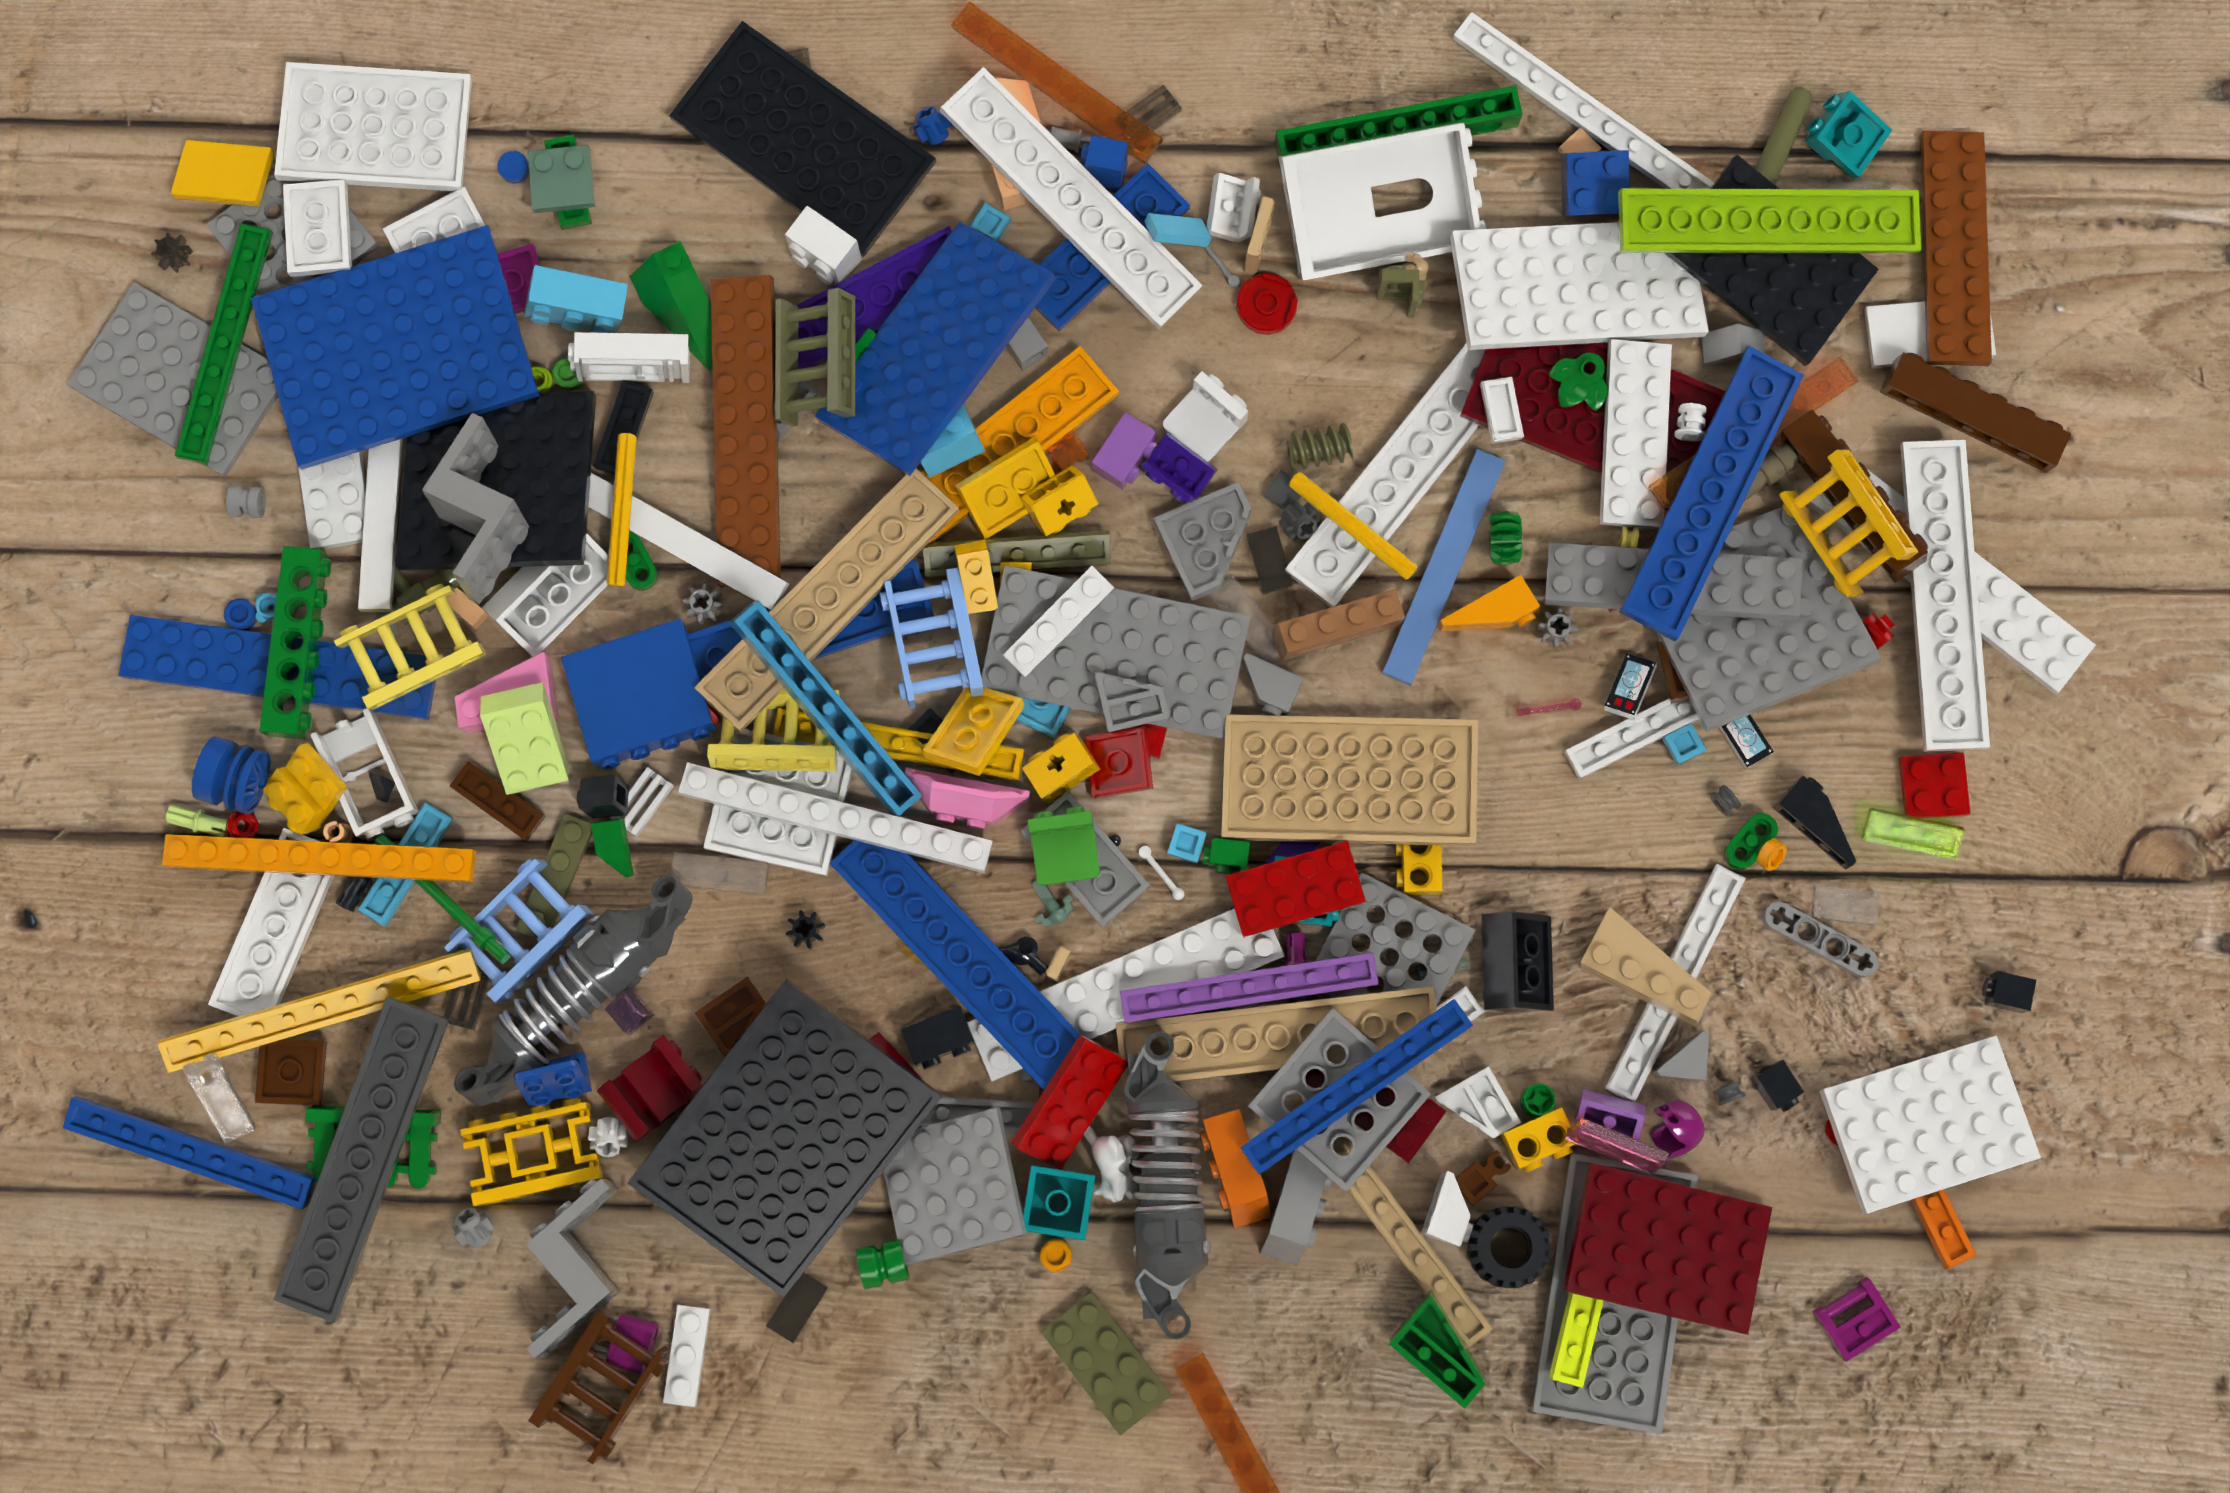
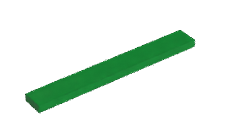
M240 224L174 455L177 459L208 465L252 310L251 298L256 296L273 232L269 229Z

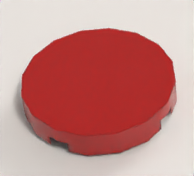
M1262 273L1244 282L1238 292L1236 308L1240 320L1248 329L1258 334L1270 335L1281 332L1291 324L1296 316L1298 299L1288 280L1277 274Z

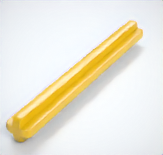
M620 433L617 443L606 579L607 584L614 587L624 586L626 577L637 439L631 433Z
M1298 472L1293 476L1289 483L1293 490L1404 579H1409L1415 573L1417 565L1304 474Z

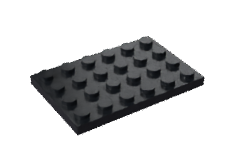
M1739 155L1731 159L1710 187V189H1779ZM1665 253L1804 366L1811 363L1879 270L1860 253Z

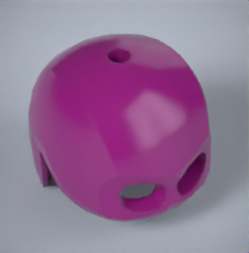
M1673 1100L1655 1108L1654 1112L1662 1117L1665 1123L1653 1131L1652 1139L1664 1158L1673 1159L1686 1154L1701 1142L1705 1132L1704 1123L1693 1106L1682 1100Z

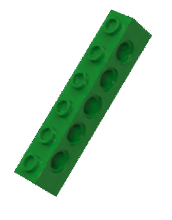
M283 546L259 731L267 737L305 740L306 731L311 729L312 715L309 713L310 700H314L316 693V684L312 682L314 669H318L320 662L319 651H316L318 639L322 638L324 630L323 621L320 620L322 608L326 607L328 598L327 590L324 589L325 579L329 578L331 574V560L328 559V555L321 549ZM310 575V584L305 588H299L300 580L304 576ZM301 606H307L306 615L301 619H296V610ZM303 636L302 646L292 650V641L296 637ZM299 667L298 677L288 681L287 674L289 670ZM289 698H295L294 708L284 712L283 705L285 701Z

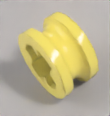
M1622 526L1618 547L1637 548L1639 528L1634 527L1633 530H1628L1627 527Z

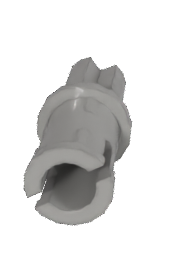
M1053 126L1050 133L1064 148L1075 150V154L1083 150L1084 144H1090L1092 136L1082 133L1083 130L1076 132Z

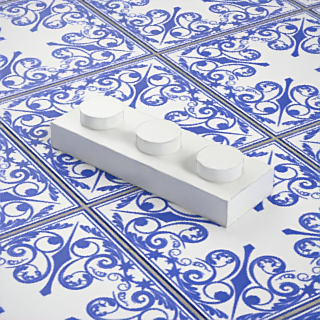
M677 1305L663 1403L697 1407L711 1309Z

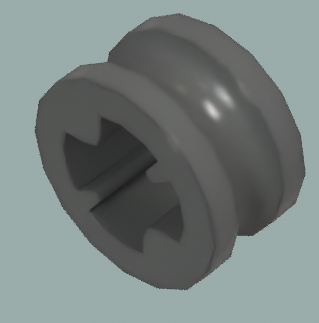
M1725 785L1719 787V793L1713 792L1710 795L1714 805L1727 817L1732 814L1731 810L1733 808L1738 809L1741 807L1736 795Z
M1740 1081L1713 1091L1714 1095L1719 1096V1102H1717L1719 1106L1746 1096L1745 1092H1741L1739 1089Z

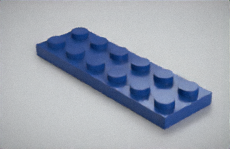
M1148 163L1113 195L1147 230L1148 228L1144 221L1148 213L1182 217L1190 210V204ZM1066 239L1039 264L1041 267L1052 272L1056 280L1036 305L1035 309L1060 332L1111 282Z

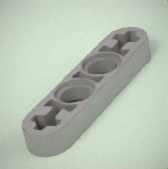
M1774 902L1763 910L1762 922L1770 931L1851 975L1860 978L1869 976L1876 971L1878 958L1871 949L1783 902ZM1780 909L1783 911L1781 916L1784 919L1791 921L1793 916L1797 918L1791 926L1790 933L1786 931L1790 925L1782 921L1774 924V917L1770 915V912H1776ZM1807 923L1812 926L1814 936L1810 941L1802 940L1798 936L1797 929L1800 924ZM1829 939H1837L1842 944V952L1839 956H1832L1827 952L1826 942ZM1850 947L1854 949L1850 955L1856 958H1860L1863 955L1867 957L1866 963L1870 965L1869 968L1865 967L1859 970V963L1851 958L1847 959L1846 963L1842 961L1848 955Z

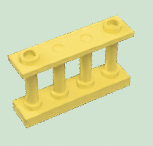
M443 583L426 590L427 596L361 628H358L357 625L346 628L340 632L341 637L334 640L336 646L342 649L350 646L370 687L367 689L369 694L362 697L367 709L375 710L487 655L481 643L475 642L472 644L471 640L466 639L447 600L448 597L456 594L452 586L444 587ZM434 604L456 645L454 647L455 652L446 657L438 654L418 613ZM407 618L427 658L425 661L427 666L417 671L409 667L390 628V625ZM376 632L379 633L398 671L396 675L398 680L386 685L385 681L381 682L361 642V639Z
M785 689L754 719L752 743L734 744V726L722 716L720 742L718 744H708L707 753L710 768L715 770L837 772L838 759L836 747L828 745L827 738L817 727L815 744H796L798 710L802 709ZM834 690L840 697L839 690ZM767 709H786L783 743L781 745L764 744Z

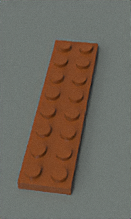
M1923 131L1920 135L1927 364L1989 366L1992 363L1984 132Z

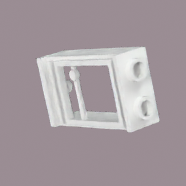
M575 332L574 343H569L568 345L571 371H576L578 381H583V377H585V381L665 382V378H669V382H674V379H682V383H690L688 334Z
M366 708L362 710L365 716L354 722L343 720L336 724V730L321 736L317 732L310 735L319 755L345 784L347 781H355L357 776L385 763L387 764L405 806L364 824L348 786L339 799L355 836L361 840L373 841L380 834H385L384 830L394 825L396 828H400L413 822V817L419 813V809H417L378 722L376 713ZM378 744L383 759L358 771L348 772L343 777L337 764L338 762Z

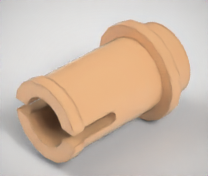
M332 821L327 823L323 830L325 838L329 839L330 842L351 843L354 838L352 828L344 823Z

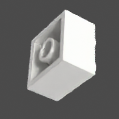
M808 206L805 207L785 234L788 249L792 254L791 259L802 268L809 266L817 272L815 275L829 286L832 283L836 285L846 280L862 260L857 240Z

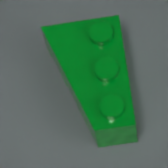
M1431 1289L1390 1337L1389 1345L1465 1409L1486 1385V1377Z

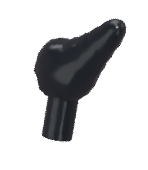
M1022 937L1016 943L998 948L1012 963L1021 966L1029 965L1040 976L1049 967L1036 955L1038 944L1031 937Z

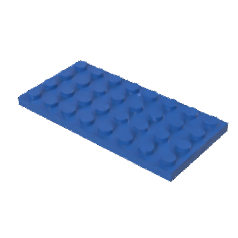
M959 222L877 331L876 337L855 364V417L843 418L827 411L826 407L818 410L815 414L816 419L911 476L1056 280V277L1049 270Z

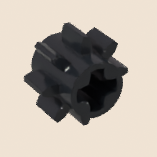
M799 910L800 917L798 919H788L789 923L793 926L792 930L786 932V936H795L797 938L794 942L796 948L803 942L806 943L809 950H812V942L816 939L823 942L824 939L819 935V930L824 929L826 925L824 923H815L818 916L816 912H813L809 918L805 916L802 910ZM805 922L810 927H814V929L809 931V937L806 938L802 933H798L799 930L803 929L802 924Z

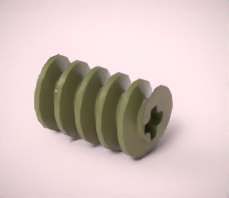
M1345 423L1340 424L1338 433L1333 425H1329L1326 435L1321 427H1316L1314 437L1309 429H1304L1302 439L1297 431H1292L1290 440L1288 441L1287 439L1288 457L1292 471H1295L1297 461H1300L1303 468L1307 469L1309 459H1312L1315 466L1319 467L1322 457L1325 458L1328 465H1332L1333 456L1336 455L1340 463H1344L1345 454L1349 453L1353 461L1351 434Z

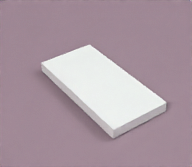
M1925 301L1867 306L1864 309L1872 369L1891 367L1893 361L1903 352L1917 354L1927 363ZM1991 320V349L1992 358H1994L1996 356V349Z

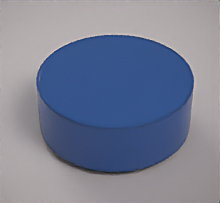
M509 151L500 157L498 171L505 181L513 184L520 183L529 175V163L522 153Z
M235 599L226 606L224 619L233 629L246 631L256 624L255 615L257 610L248 600Z

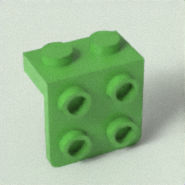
M1073 807L1065 809L1066 814L1053 816V811L1035 813L1034 819H1028L1036 878L1040 885L1094 879L1100 875L1091 811H1085L1084 807Z

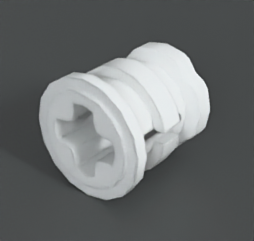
M1695 403L1681 404L1678 409V413L1681 416L1677 420V426L1680 429L1675 431V437L1689 442L1702 441L1705 434L1702 429L1705 427L1706 419L1703 416L1706 414V407Z

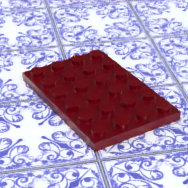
M1588 1163L1562 1291L1748 1335L1772 1207L1603 1165Z

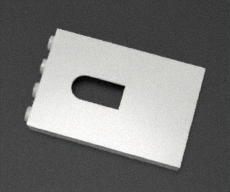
M1454 123L1278 157L1299 279L1309 280L1407 261V252H1412L1413 255L1420 254L1422 258L1452 252L1450 241L1452 231L1486 229L1484 220H1479L1478 208L1482 207L1480 191L1474 188L1473 178L1477 177L1475 160L1470 159L1468 147L1472 146L1470 129L1465 128L1464 123ZM1415 178L1424 179L1431 185L1433 196L1426 207L1380 217L1375 216L1371 187Z

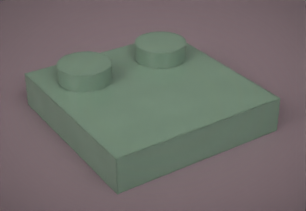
M589 145L528 151L531 200L534 213L595 207L591 149Z

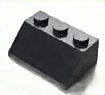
M1513 911L1482 914L1484 1010L1504 1012L1554 1011L1551 916Z

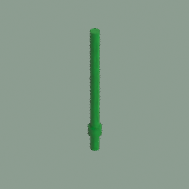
M384 834L377 836L374 841L376 845H394ZM414 880L473 936V942L482 950L486 949L501 964L509 960L510 953L495 940L496 936L487 927L482 928L434 881Z

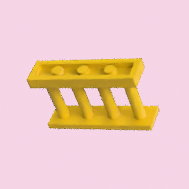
M1836 450L1827 457L1832 464L1831 471L1799 495L1796 491H1783L1779 496L1784 502L1782 506L1785 512L1791 518H1795L1834 576L1835 587L1843 595L1854 597L1864 593L1858 581L1891 557L1896 558V560H1909L1918 553V550L1850 450ZM1838 480L1844 481L1850 490L1848 492L1849 496L1815 520L1806 505ZM1855 506L1861 507L1867 515L1865 518L1866 522L1833 546L1823 530ZM1873 531L1878 532L1884 540L1883 548L1850 571L1840 556Z

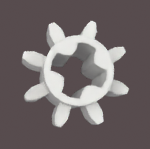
M614 1117L598 1119L597 1127H589L588 1140L591 1141L590 1149H595L603 1157L618 1155L620 1147L628 1146L629 1134L626 1133V1129L621 1125V1122Z

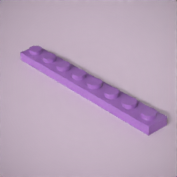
M1374 953L1123 990L1120 991L1124 1023L1378 985Z

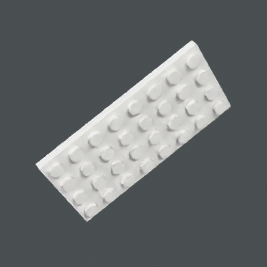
M1619 222L1455 230L1450 235L1468 350L1603 343L1611 339L1639 341L1705 337L1709 332L1700 282L1665 253H1620Z

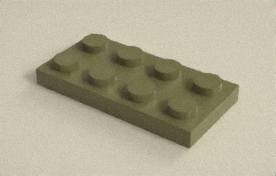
M1092 1291L1041 1331L1042 1335L1120 1436L1171 1396Z

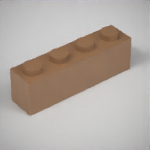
M1396 589L1280 622L1273 629L1272 635L1280 659L1284 661L1396 628L1403 622L1405 616Z

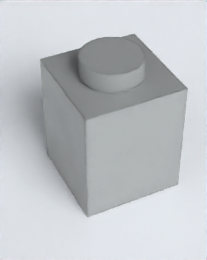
M1029 317L1006 346L1022 371L1049 355L1047 344Z

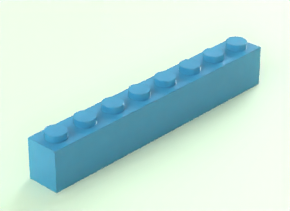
M759 601L752 602L729 622L832 746L836 747L838 753L891 815L900 816L923 796Z

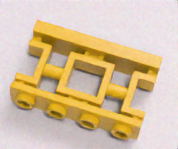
M581 1098L562 1101L563 1107L550 1110L549 1105L531 1108V1114L520 1117L518 1112H511L499 1115L500 1121L487 1124V1119L467 1122L468 1128L460 1130V1135L464 1141L463 1148L469 1150L480 1147L485 1178L470 1181L473 1193H471L473 1206L481 1207L585 1184L592 1179L596 1181L605 1179L603 1166L600 1164V1155L593 1153L583 1156L578 1125L593 1122L590 1112L591 1104L587 1102L582 1103ZM576 1113L580 1115V1117L567 1120L570 1136L554 1140L550 1124L538 1126L537 1123ZM512 1127L517 1129V1131L504 1134L506 1151L491 1154L488 1138L475 1140L476 1135ZM543 1133L549 1163L520 1169L515 1139ZM573 1149L575 1164L589 1163L588 1168L547 1176L548 1171L560 1169L557 1152ZM509 1163L512 1178L526 1177L525 1182L484 1190V1185L497 1183L494 1166Z

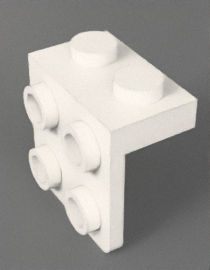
M1201 371L1193 381V389L1164 419L1163 428L1207 462H1210L1246 423L1248 410L1246 409L1247 404L1235 394L1231 396L1223 389L1224 385L1217 377L1212 374L1207 376Z

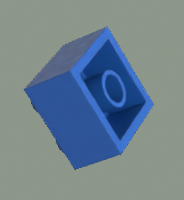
M1629 150L1561 154L1563 216L1619 213L1618 191L1622 188H1629Z

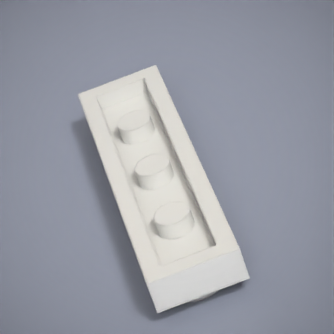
M1091 566L1003 656L1026 677L1114 587Z

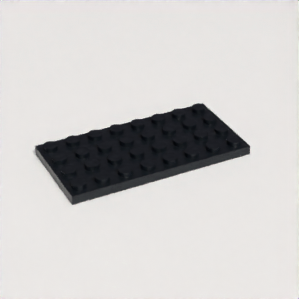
M744 21L738 25L669 115L672 121L802 213L805 207L808 206L855 238L863 258L937 162L934 156Z

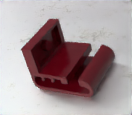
M664 1035L653 1042L650 1051L623 1069L620 1076L613 1081L609 1079L597 1090L598 1094L635 1142L641 1140L686 1107L703 1086L701 1083L702 1077L697 1069L692 1065L688 1067L681 1058L683 1054L679 1046L673 1040L668 1041Z

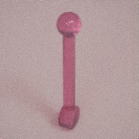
M1574 698L1568 703L1517 709V716L1570 708L1577 711L1581 708L1582 703L1579 699Z

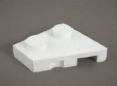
M1490 1067L1483 1069L1435 1097L1438 1102L1492 1138L1521 1123Z

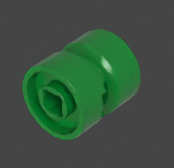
M900 1239L884 1242L881 1249H877L875 1245L856 1249L858 1268L864 1290L882 1286L883 1281L886 1279L891 1284L909 1280L908 1266H905Z

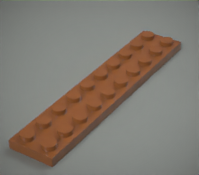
M771 275L711 279L716 543L781 579L777 420H775L774 412L776 361L774 278ZM717 579V586L730 587Z

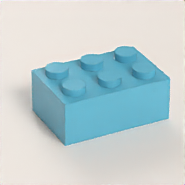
M534 265L529 282L524 317H528L531 322L540 325H547L549 322L561 324V328L570 331H579L582 328L592 330V333H617L623 317L628 284Z

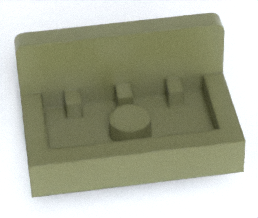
M1393 265L1387 267V269H1382L1377 285V300H1406L1407 317L1413 318L1416 308H1421V302L1424 299L1425 282L1424 280H1419V270H1405L1406 268L1400 265Z

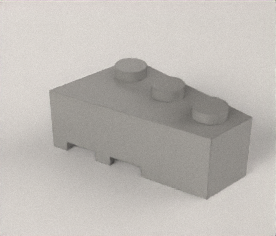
M1295 1149L1291 1155L1276 1208L1269 1224V1231L1260 1252L1262 1255L1297 1266L1306 1246L1311 1248L1313 1246L1318 1230L1312 1227L1315 1217L1321 1218L1326 1200L1322 1199L1321 1195L1323 1189H1329L1332 1183V1179L1298 1149Z

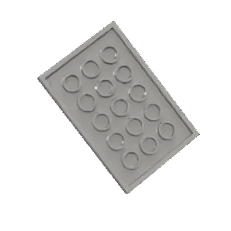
M134 282L67 385L176 449L211 326ZM241 345L208 465H204L225 478L278 398L268 359L244 345Z

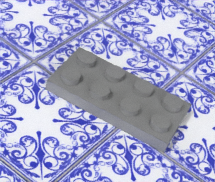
M1067 791L1045 811H1053V816L1066 814L1065 809L1082 806ZM1093 820L1100 875L1094 879L1066 882L1064 884L1103 928L1151 886ZM1027 825L1020 832L1026 838V840L1032 845L1031 835L1029 833V828Z

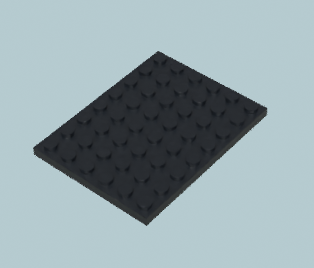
M786 978L635 1171L628 1184L784 1298L941 1099L942 1094Z

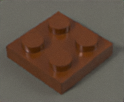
M282 1039L261 1045L259 1047L255 1103L322 1106L327 1042Z

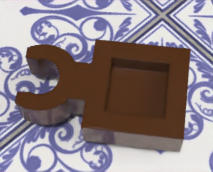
M1498 1150L1491 1152L1487 1156L1486 1165L1483 1167L1476 1160L1456 1177L1462 1195L1472 1206L1498 1186L1492 1177L1503 1175L1511 1168L1509 1163L1501 1169L1494 1166L1493 1160L1500 1154Z

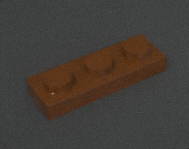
M467 761L449 786L526 842L546 817L514 793L506 795L503 785L469 761Z

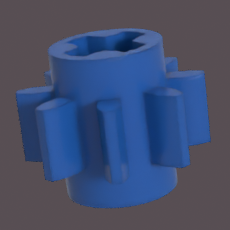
M934 106L922 109L915 116L918 123L912 125L921 143L927 140L930 145H936L949 136L947 128L951 127L952 123L940 110L937 111Z

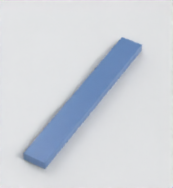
M1476 450L1384 667L1383 675L1411 686L1506 460L1482 450Z

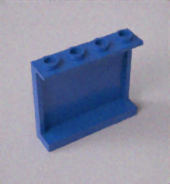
M681 618L561 657L589 757L598 769H613L620 765V761L632 758V760L646 758L650 755L651 751L660 748L662 750H671L680 746V742L691 738L694 741L702 740L709 737L710 732L717 730L715 723L712 721L707 701L694 688L701 680L687 634H689L688 629Z

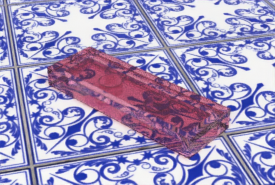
M1582 1117L1567 1129V1140L1648 1173H1655L1667 1163L1668 1152Z

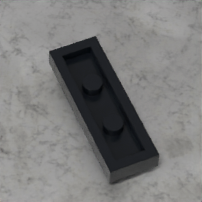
M622 381L593 465L596 470L615 475L618 435L620 433H631L636 436L637 443L654 394L652 389Z

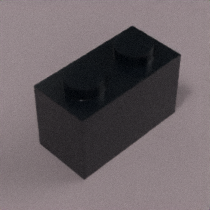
M961 1006L901 1029L914 1065L916 1067L922 1065L924 1070L941 1064L940 1058L952 1053L955 1058L970 1052V1045L975 1044Z

